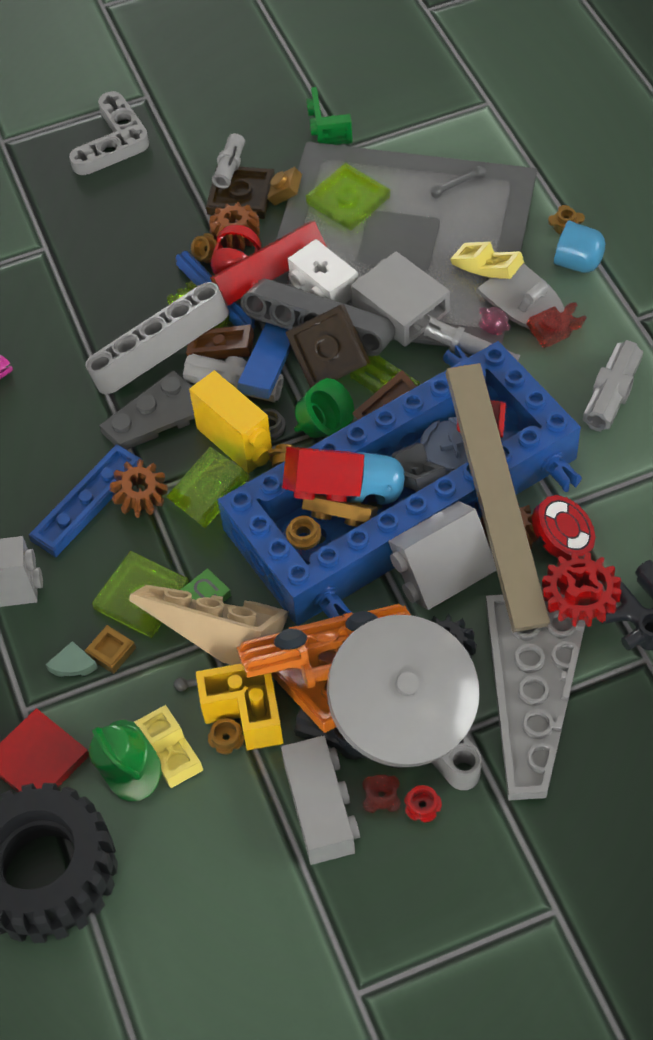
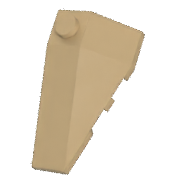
M145 585L131 593L129 600L219 661L229 665L241 663L236 647L240 646L244 641L282 632L289 612L244 600L243 607L224 604L223 597L212 595L211 598L203 597L195 600L192 599V594L188 591Z

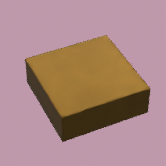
M106 625L84 651L97 664L114 674L136 649V646L132 640Z

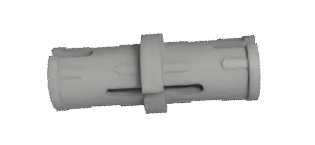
M230 134L224 150L218 155V166L212 177V182L219 188L225 189L229 187L234 171L240 166V155L246 141L239 134Z

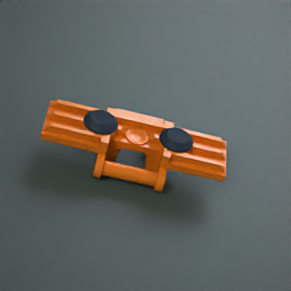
M401 604L370 611H360L354 614L351 612L301 626L289 627V629L283 630L280 633L244 641L236 649L247 678L296 668L301 669L304 683L307 688L316 686V682L327 680L332 664L319 666L318 659L321 652L340 648L352 632L369 621L384 616L411 614L406 606Z

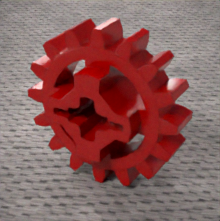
M572 552L571 560L569 561L562 556L558 557L557 566L549 565L547 576H543L542 594L544 601H548V612L551 613L558 610V620L562 622L567 617L572 618V626L575 627L579 620H584L587 627H591L592 618L595 617L600 622H605L606 612L614 614L616 604L620 602L621 578L614 577L615 567L608 566L605 568V558L603 557L592 561L591 553L589 552L585 554L584 559H579L576 552Z

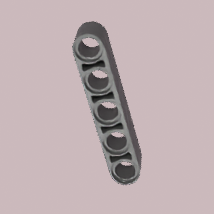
M269 279L259 280L241 299V307L248 316L288 330L343 304ZM344 304L367 356H378L394 338L395 327L393 323L384 316Z

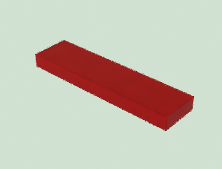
M309 221L210 277L212 283L217 284L226 305L229 306L241 299L259 280H274L288 272V258L313 240L317 239L324 246L326 244L316 222Z

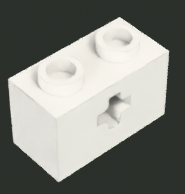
M317 239L288 258V276L296 288H301L306 292L343 304L352 299L351 284L358 278V272Z

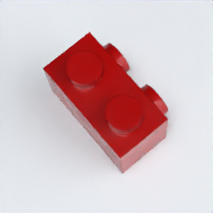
M286 446L282 489L293 491L294 498L315 500V494H327L326 500L347 502V496L360 497L365 455L349 451Z

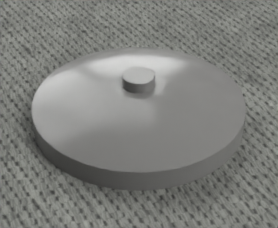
M390 615L374 619L360 626L340 646L329 669L327 700L336 727L354 749L381 764L395 767H414L438 760L454 749L465 737L477 713L479 682L469 654L458 639L449 631L432 621L417 616Z

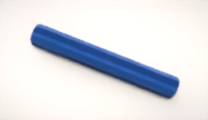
M183 251L181 254H177L175 258L177 261L176 265L196 286L212 282L210 279L212 275L190 252ZM237 301L227 306L229 310L227 318L234 326L251 325L252 329H255V320L244 312Z

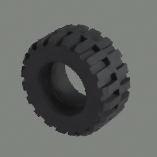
M34 783L22 785V791L13 794L9 790L1 794L0 934L7 932L11 939L21 942L25 941L27 935H29L34 943H46L48 935L54 934L57 940L68 937V929L77 925L78 929L81 930L89 924L87 916L91 912L97 915L105 906L102 899L103 894L109 896L113 891L115 883L112 876L117 873L118 862L114 855L116 849L101 813L96 811L94 804L87 797L80 798L76 790L67 786L63 787L60 792L54 783H43L40 789H36ZM44 836H57L73 843L74 853L72 860L65 872L54 882L41 888L29 890L12 887L6 882V872L10 860L29 841Z

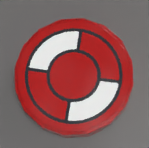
M553 495L546 497L534 508L532 514L534 533L537 538L539 536L542 537L545 542L543 547L550 554L557 558L562 556L569 561L571 560L572 552H576L580 559L594 548L596 539L594 526L586 512L577 503L567 497Z

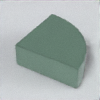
M73 641L46 663L48 671L58 677L81 675L82 677L98 669L96 662Z

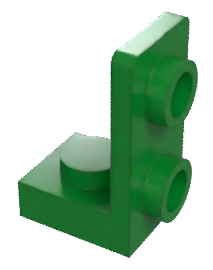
M311 87L312 98L306 99L308 116H314V118H309L311 136L317 135L318 143L352 144L351 115L343 114L321 117L317 87Z

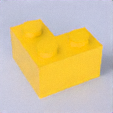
M242 663L196 671L200 705L205 724L215 723L223 718H241L247 751L284 744L271 673L247 678Z

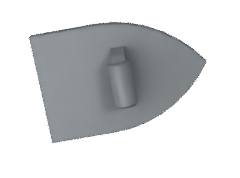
M524 263L511 279L490 278L476 290L477 293L502 314L525 328L547 334L567 333V316L557 293Z

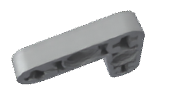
M106 92L98 100L101 115L113 133L71 151L69 158L72 170L76 174L87 175L139 154L149 147L146 128L124 97L118 92ZM121 120H130L129 123L124 125L117 124ZM109 147L116 148L113 152H103L104 149Z

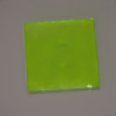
M344 163L306 195V203L352 231L391 196L389 188L351 165Z
M209 447L166 497L202 527L206 528L220 512L218 499L244 485L250 476L242 468L212 447Z
M130 551L93 600L92 606L94 610L152 638L162 622L130 602V594L145 585L181 590L189 583L187 577Z

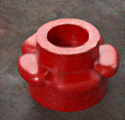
M426 785L414 787L406 794L404 803L407 806L405 808L407 816L415 821L419 819L423 823L434 820L437 816L436 813L442 808L440 796L437 795L434 789ZM421 802L426 803L424 808L419 806Z

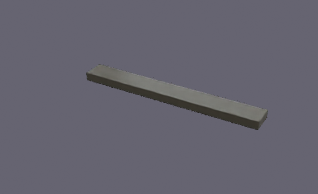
M481 364L447 368L445 374L512 631L514 633L546 627L550 624Z

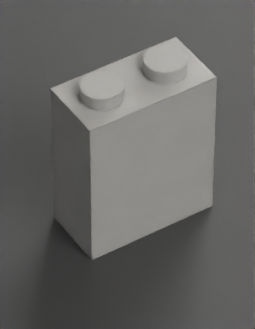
M397 251L386 259L379 261L373 269L365 275L359 276L351 284L352 306L388 318L395 327L394 339L404 347L425 332L431 316L434 319L440 320L450 312V290Z
M460 501L388 541L393 552L390 555L391 562L395 569L402 574L405 582L402 588L406 597L411 603H417L427 610L496 571L492 551L476 509Z
M23 536L0 539V607L38 602L37 589L43 588V578L40 567L36 568L34 550L27 548Z

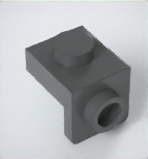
M415 443L392 454V457L397 459L403 467L405 475L404 487L418 492L447 475L444 466L427 462L426 451L421 443Z

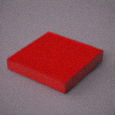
M36 708L0 743V778L17 792L22 791V785L34 783L36 789L42 788L43 783H54L59 787L89 757V752Z

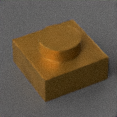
M293 167L285 172H278L272 178L267 198L274 206L297 195L302 177L301 172L296 167Z

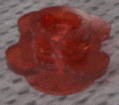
M376 775L364 779L362 787L366 791V799L363 801V807L367 812L374 813L378 809H387L390 812H395L400 808L401 801L397 797V789L400 787L398 778L395 776ZM383 791L385 795L380 797L378 793Z

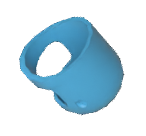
M568 220L559 238L553 263L581 273L594 271L604 256L606 246L604 236L598 230Z
M357 452L365 455L360 497L347 496V502L360 504L367 495L371 494L375 495V499L380 505H388L396 501L403 491L405 482L401 463L390 456Z

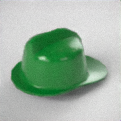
M330 378L320 380L312 386L295 406V417L298 422L294 428L295 432L303 430L309 437L321 438L330 436L348 426L353 420L354 415L352 413L355 411L353 400L348 390L340 382Z
M125 719L114 721L103 728H94L92 730L94 736L89 746V756L92 764L100 772L110 789L120 799L129 802L142 801L150 796L160 781L161 761L142 730L134 722Z

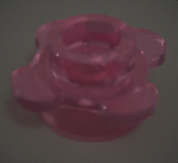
M481 307L479 309V313L482 316L478 325L484 331L493 335H501L503 330L510 329L511 326L507 323L509 318L501 309L496 307H490L489 309Z

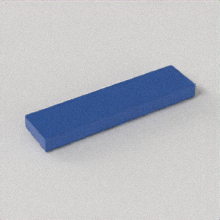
M266 322L237 383V390L242 394L263 399L270 398L292 348L285 333L289 331L288 329Z
M116 444L29 534L30 541L54 557H57L112 499L115 493L110 491V483L116 481L114 472L116 470L125 472L124 463L126 461L132 467H137V460L141 458Z

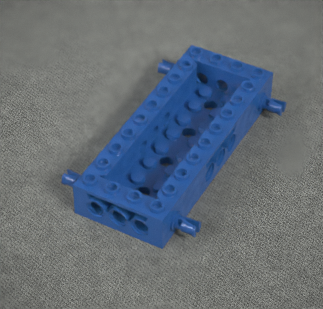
M499 341L470 357H467L459 346H455V355L450 350H447L443 356V361L451 368L480 363L490 400L506 402L504 432L501 442L515 494H519L549 475L556 480L565 492H569L570 483L576 488L581 482L582 477L573 470L569 463L577 459L580 425ZM446 370L309 448L355 453L365 452L392 457L394 452L415 443H420L424 431L433 422L438 420L440 422L448 421V418L456 417L445 374ZM285 461L249 482L239 469H235L236 481L229 474H226L223 478V484L229 489L230 493L218 499L223 530L283 609L289 611L288 615L296 626L324 611L328 618L351 613L352 611L348 609L342 599L395 568L390 559V555L393 552L388 542L392 538L458 501L475 508L478 516H482L468 462L418 492L404 487L396 501L388 505H382V508L377 511V516L358 527L345 524V518L332 515L331 520L314 518L311 516L312 511L302 509L303 499L294 498L293 491L282 489ZM371 494L367 495L361 503L368 504L377 501L375 495ZM309 516L319 524L321 535L326 540L311 549L298 550L287 540L286 529L295 517ZM302 533L299 536H307L309 534Z

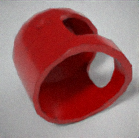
M233 224L219 232L211 258V267L215 275L247 257L245 253L239 250L224 248L221 244V239L224 236L240 235L254 244L255 252L261 249V241L252 229L244 225Z

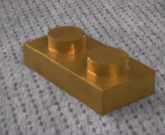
M315 494V500L303 499L302 509L312 511L311 516L314 518L331 520L332 515L345 518V524L356 527L377 516L378 511L377 506L363 503L326 500L325 495Z

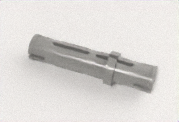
M432 316L423 335L450 346L449 350L454 352L455 346H459L464 353L471 356L492 344L464 332L465 328L461 326L457 329L434 319ZM508 351L517 361L519 360V354Z

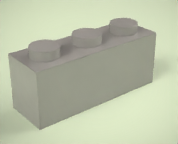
M325 735L281 746L283 763L310 865L355 854L354 839L360 838L355 816L347 817L344 805L349 804L350 799L345 781L338 782L335 770L340 769L336 748L328 749Z

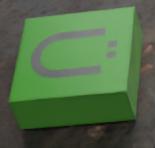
M208 568L181 589L190 592L192 599L195 600L203 597L211 598L212 595L223 597L224 602L231 597V590Z

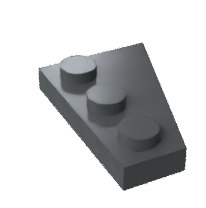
M173 370L100 424L101 433L114 445L118 444L127 450L157 438L160 432L174 426L180 429L190 425L189 420L195 418L189 388L192 386Z

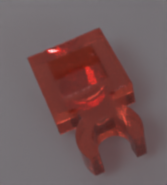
M576 302L567 304L561 313L554 306L531 316L526 325L541 346L546 348L568 338L573 330L583 326L587 317L583 315L576 318L571 315L578 306Z

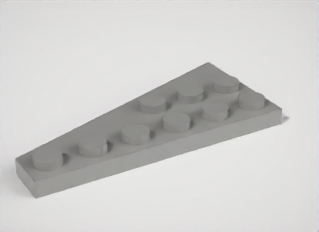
M503 595L486 596V611L508 800L546 798L586 624L584 620H579L576 627L572 626V618L569 617L560 622L558 620L559 611L557 610L551 613L548 612L550 620L548 626L513 633ZM545 601L546 609H548V601Z

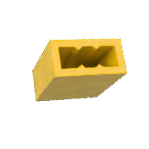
M215 370L189 388L196 427L203 435L248 474L268 462L271 457L268 455V451L272 449L268 415Z

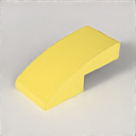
M491 242L464 243L450 258L452 265L477 275L500 279H511L524 263L521 251L494 252Z
M166 705L134 721L157 752L161 761V773L170 788L203 771L199 758L185 739L181 727Z

